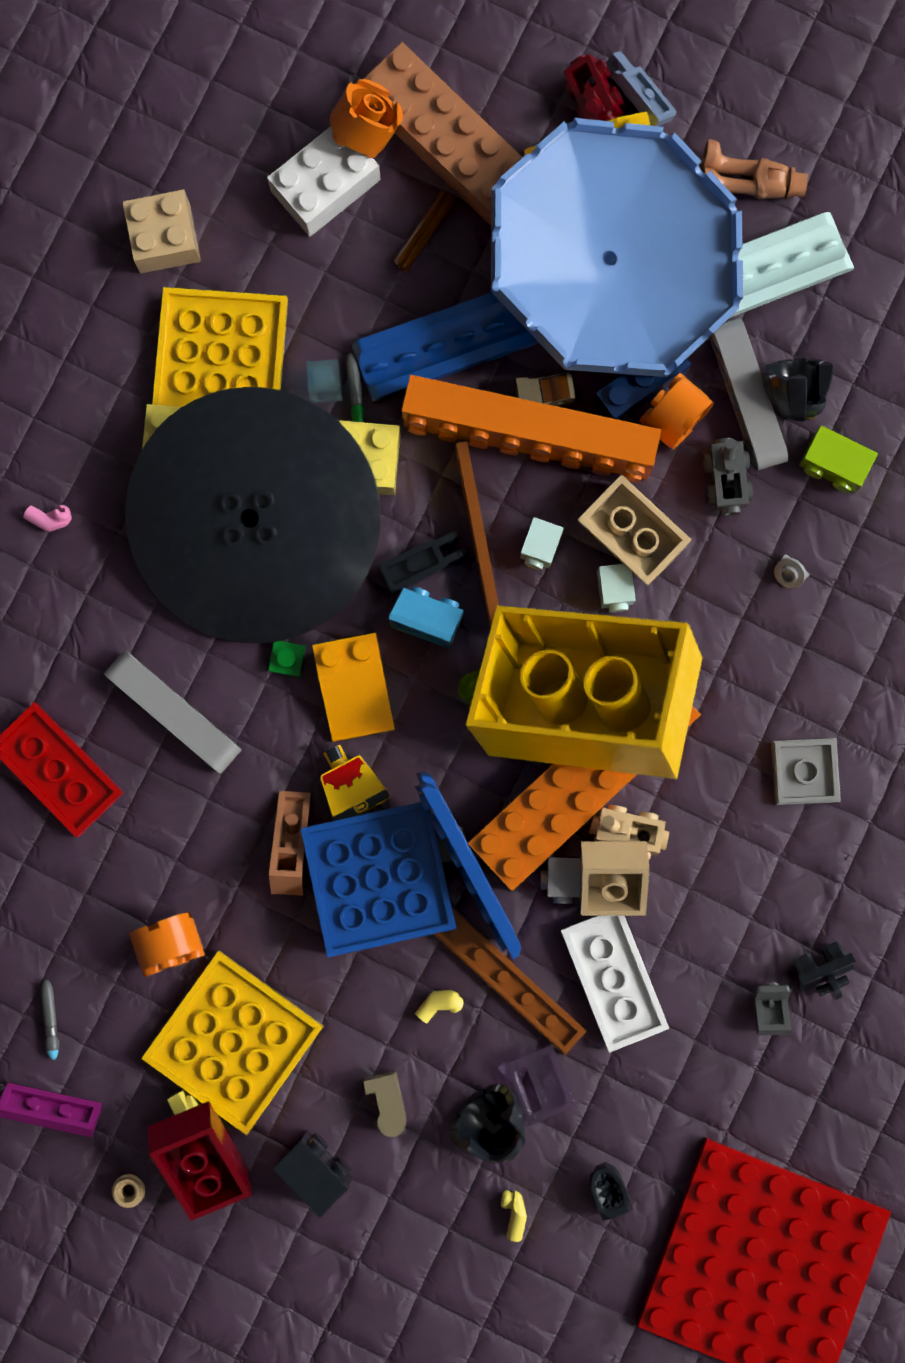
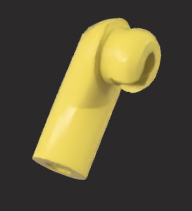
M453 990L433 991L415 1012V1015L427 1024L437 1010H450L452 1013L460 1011L463 1007V999Z
M505 1190L502 1193L501 1207L511 1209L506 1237L510 1241L520 1242L527 1220L523 1197L516 1190L514 1192Z

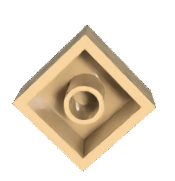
M185 190L123 201L133 259L140 273L201 262L191 207Z
M581 841V916H646L649 882L647 841Z

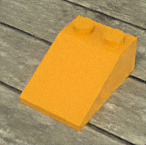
M376 633L312 645L332 742L395 730Z

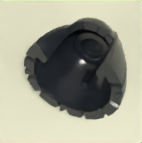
M795 358L794 361L785 359L773 362V364H767L761 369L763 385L773 407L783 417L792 421L805 422L806 420L815 419L823 412L834 372V365L820 359L815 360L814 358L810 361L808 358Z
M492 1084L486 1086L485 1089L481 1088L480 1092H475L469 1096L468 1101H464L455 1113L457 1118H453L450 1130L452 1132L450 1134L454 1145L472 1157L489 1163H505L516 1159L526 1141V1124L521 1105L513 1091L503 1084L501 1086L499 1084Z

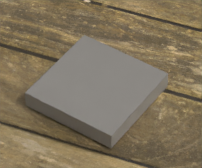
M837 738L771 742L775 805L841 802Z

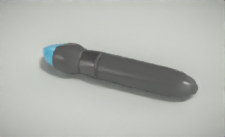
M45 979L41 985V1002L46 1036L44 1043L48 1056L55 1060L60 1044L57 1037L54 991L51 982Z

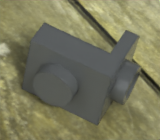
M769 982L756 988L753 996L757 1035H790L789 986H780L778 983Z

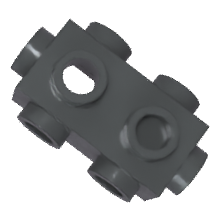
M733 438L717 439L715 444H711L708 448V454H703L704 473H710L711 485H706V500L708 504L713 503L714 511L722 510V516L741 514V509H745L749 504V500L753 499L752 482L747 481L746 469L750 468V457L748 450L744 451L743 441L737 442ZM730 490L733 493V498L725 499L723 491Z

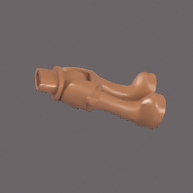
M707 139L700 170L705 174L711 171L731 193L752 195L755 199L782 198L790 200L791 196L805 197L808 174L795 172V167H790L788 170V166L770 161L767 158L743 160L724 156L721 154L720 143L716 140ZM718 173L751 176L753 180L720 176Z

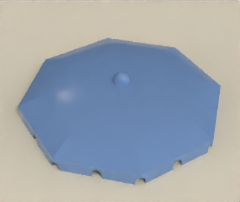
M575 118L571 123H565L564 121L543 139L530 155L527 153L503 174L491 189V292L564 370L667 377L739 309V304L743 299V260H738L739 252L742 249V210L737 212L735 207L737 199L711 171L707 174L703 173L699 168V164L702 161L675 132L672 136L662 132L664 127L626 123L621 128H614V122L582 118Z

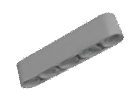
M741 318L725 322L710 336V341L752 465L758 471L787 462V448L771 401L764 389L762 375L745 325Z
M126 650L105 671L104 675L220 774L241 752L242 749Z

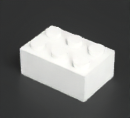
M331 126L267 177L272 194L309 237L381 180L377 162L373 158L354 151L348 146L342 147L338 145L332 138L334 132Z

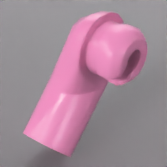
M31 505L25 511L23 518L44 531L51 532L66 527L70 523L71 511L65 505H58L57 509L44 513Z

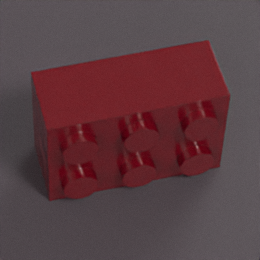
M210 1101L148 1126L149 1154L190 1221L252 1196L249 1168Z

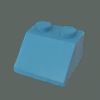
M412 586L411 590L403 588L389 617L391 628L450 649L463 616V610L458 608L459 603L444 597L441 598V601L429 597L430 593L415 586Z

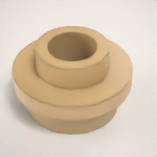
M134 1174L120 1176L112 1187L114 1201L124 1208L138 1205L145 1195V1185L142 1179ZM132 1185L135 1190L134 1195H126L124 1186Z

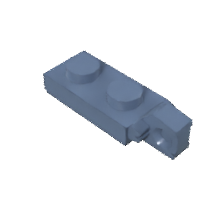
M621 51L613 53L606 62V65L611 73V79L621 88L625 97L633 103L640 113L647 111L651 126H660L670 122L677 114V111L640 66L633 67Z

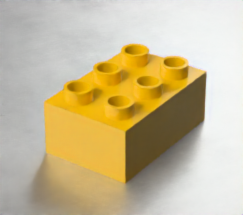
M497 606L466 726L488 756L677 779L702 656L688 623Z

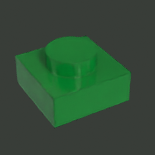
M282 641L274 642L268 671L270 673L301 678L306 646Z

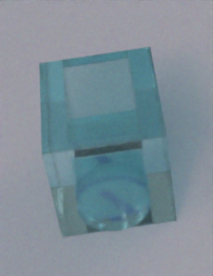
M338 359L308 361V393L311 402L342 400L341 370Z

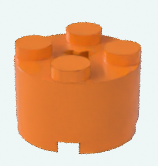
M359 79L356 84L351 82L330 114V125L334 132L332 138L342 147L348 146L369 158H375L384 149L402 122V108L398 101L394 105L388 98L391 93L382 85L367 79Z
M679 373L668 386L670 391L666 392L663 389L651 402V405L655 408H649L639 420L644 426L662 429L659 440L673 450L693 431L692 428L697 422L700 423L714 404L704 392L682 373Z
M191 912L163 919L149 927L144 926L129 933L140 970L144 977L156 974L169 967L174 968L205 955Z

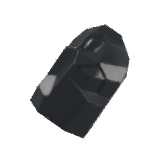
M607 1162L596 1165L590 1175L589 1186L602 1221L613 1219L633 1210L624 1182L616 1167Z

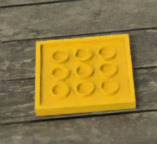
M163 287L152 405L183 407L195 399L210 393L231 388L264 387L281 390L288 297Z
M218 951L141 1059L200 1102L210 1101L219 1116L247 1135L324 1026L227 955Z

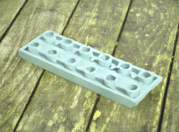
M830 212L819 214L742 244L738 260H743V299L739 304V309L731 317L854 269Z

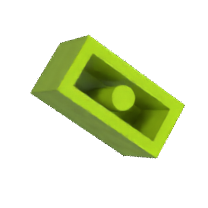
M821 425L814 433L799 466L805 468L804 472L813 478L821 479L823 477L833 482V487L839 491L855 493L862 487L878 453Z

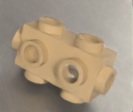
M608 805V809L602 808L600 810L599 816L593 815L589 834L595 835L594 841H640L638 833L644 831L649 835V841L647 842L648 860H650L651 855L657 856L660 853V849H666L669 838V831L664 830L666 821L658 820L657 814L640 812L639 816L627 813V808L617 805Z

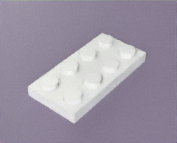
M594 916L560 930L609 1053L669 1029L625 916Z

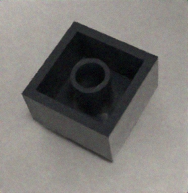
M307 1130L279 1158L273 1170L320 1218L349 1189L352 1176L349 1173L352 1169L340 1156H337L335 1159L326 1150L329 1146L319 1134L315 1132L311 1135Z

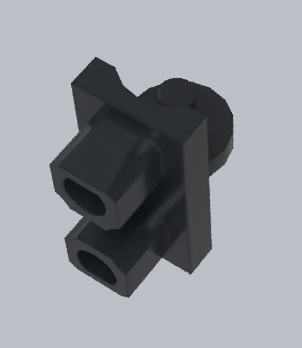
M838 941L822 948L821 952L827 961L822 966H816L811 954L795 959L794 965L798 975L797 986L802 993L822 983H826L816 988L818 995L821 997L831 993L835 1000L842 998L840 988L850 984L846 975L835 978L854 970L853 964L856 963L853 954H846Z

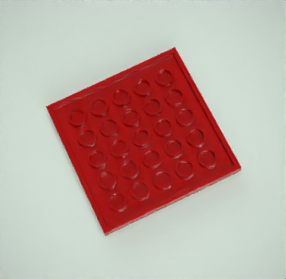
M705 1137L637 1321V1326L726 1363H838L891 1211Z

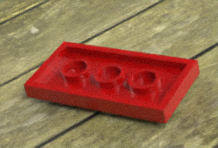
M36 702L29 706L0 735V760L76 838H79L124 794L123 790Z

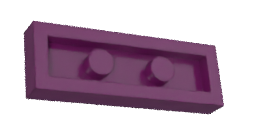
M7 1083L0 1098L1 1118L87 1137L93 1136L102 1112V1103L12 1083Z

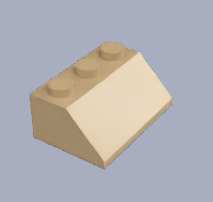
M622 474L577 520L647 586L670 565L692 540Z

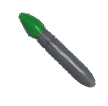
M349 353L346 359V370L352 405L351 417L353 422H363L365 409L362 401L358 361L353 353Z

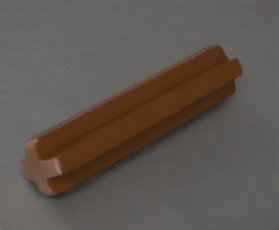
M446 190L440 192L394 258V265L403 272H407L455 204L454 195Z

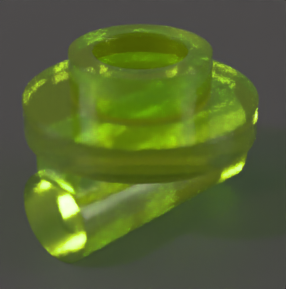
M472 671L466 674L459 683L458 694L470 705L472 704L479 671Z

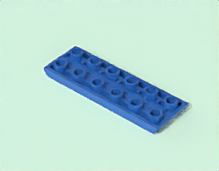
M491 292L359 339L352 344V348L374 403L405 392L410 375L438 380L539 344V342Z
M417 773L416 776L419 784L414 786L418 793L417 795L426 812L433 809L434 812L430 814L433 825L441 840L448 837L449 840L445 842L448 852L457 868L464 867L460 869L463 880L472 897L478 894L474 898L483 918L489 924L497 944L502 952L508 949L512 958H517L521 945L514 933V929L433 777L428 773Z

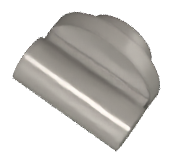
M787 554L780 559L774 569L776 580L787 588L799 587L810 575L798 560L790 558Z

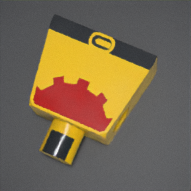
M337 745L323 753L331 770L322 774L320 778L334 821L358 816L392 798L360 755L348 760L341 745Z

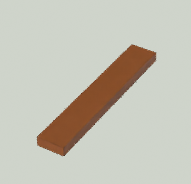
M465 441L456 443L455 455L490 631L496 607L499 606L468 444Z
M452 907L456 929L435 933L434 935L557 1049L566 1055L586 1033V1030Z

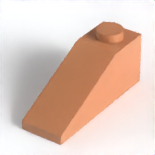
M279 791L269 869L271 894L303 896L307 857L301 828L309 827L311 793Z

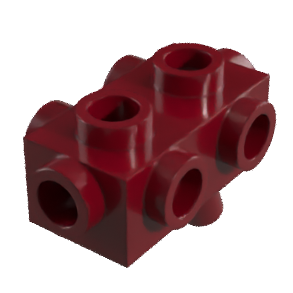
M590 54L581 55L572 60L571 66L563 70L567 81L564 83L566 90L573 99L576 98L580 106L577 109L579 118L608 121L622 114L619 107L623 103L622 96L615 86L610 87L606 78L611 76V73L602 59L598 61ZM592 76L595 80L594 85L589 82L587 83L588 79Z

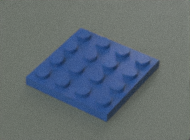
M421 802L301 828L328 958L456 929L435 829L430 817L431 811L426 812Z

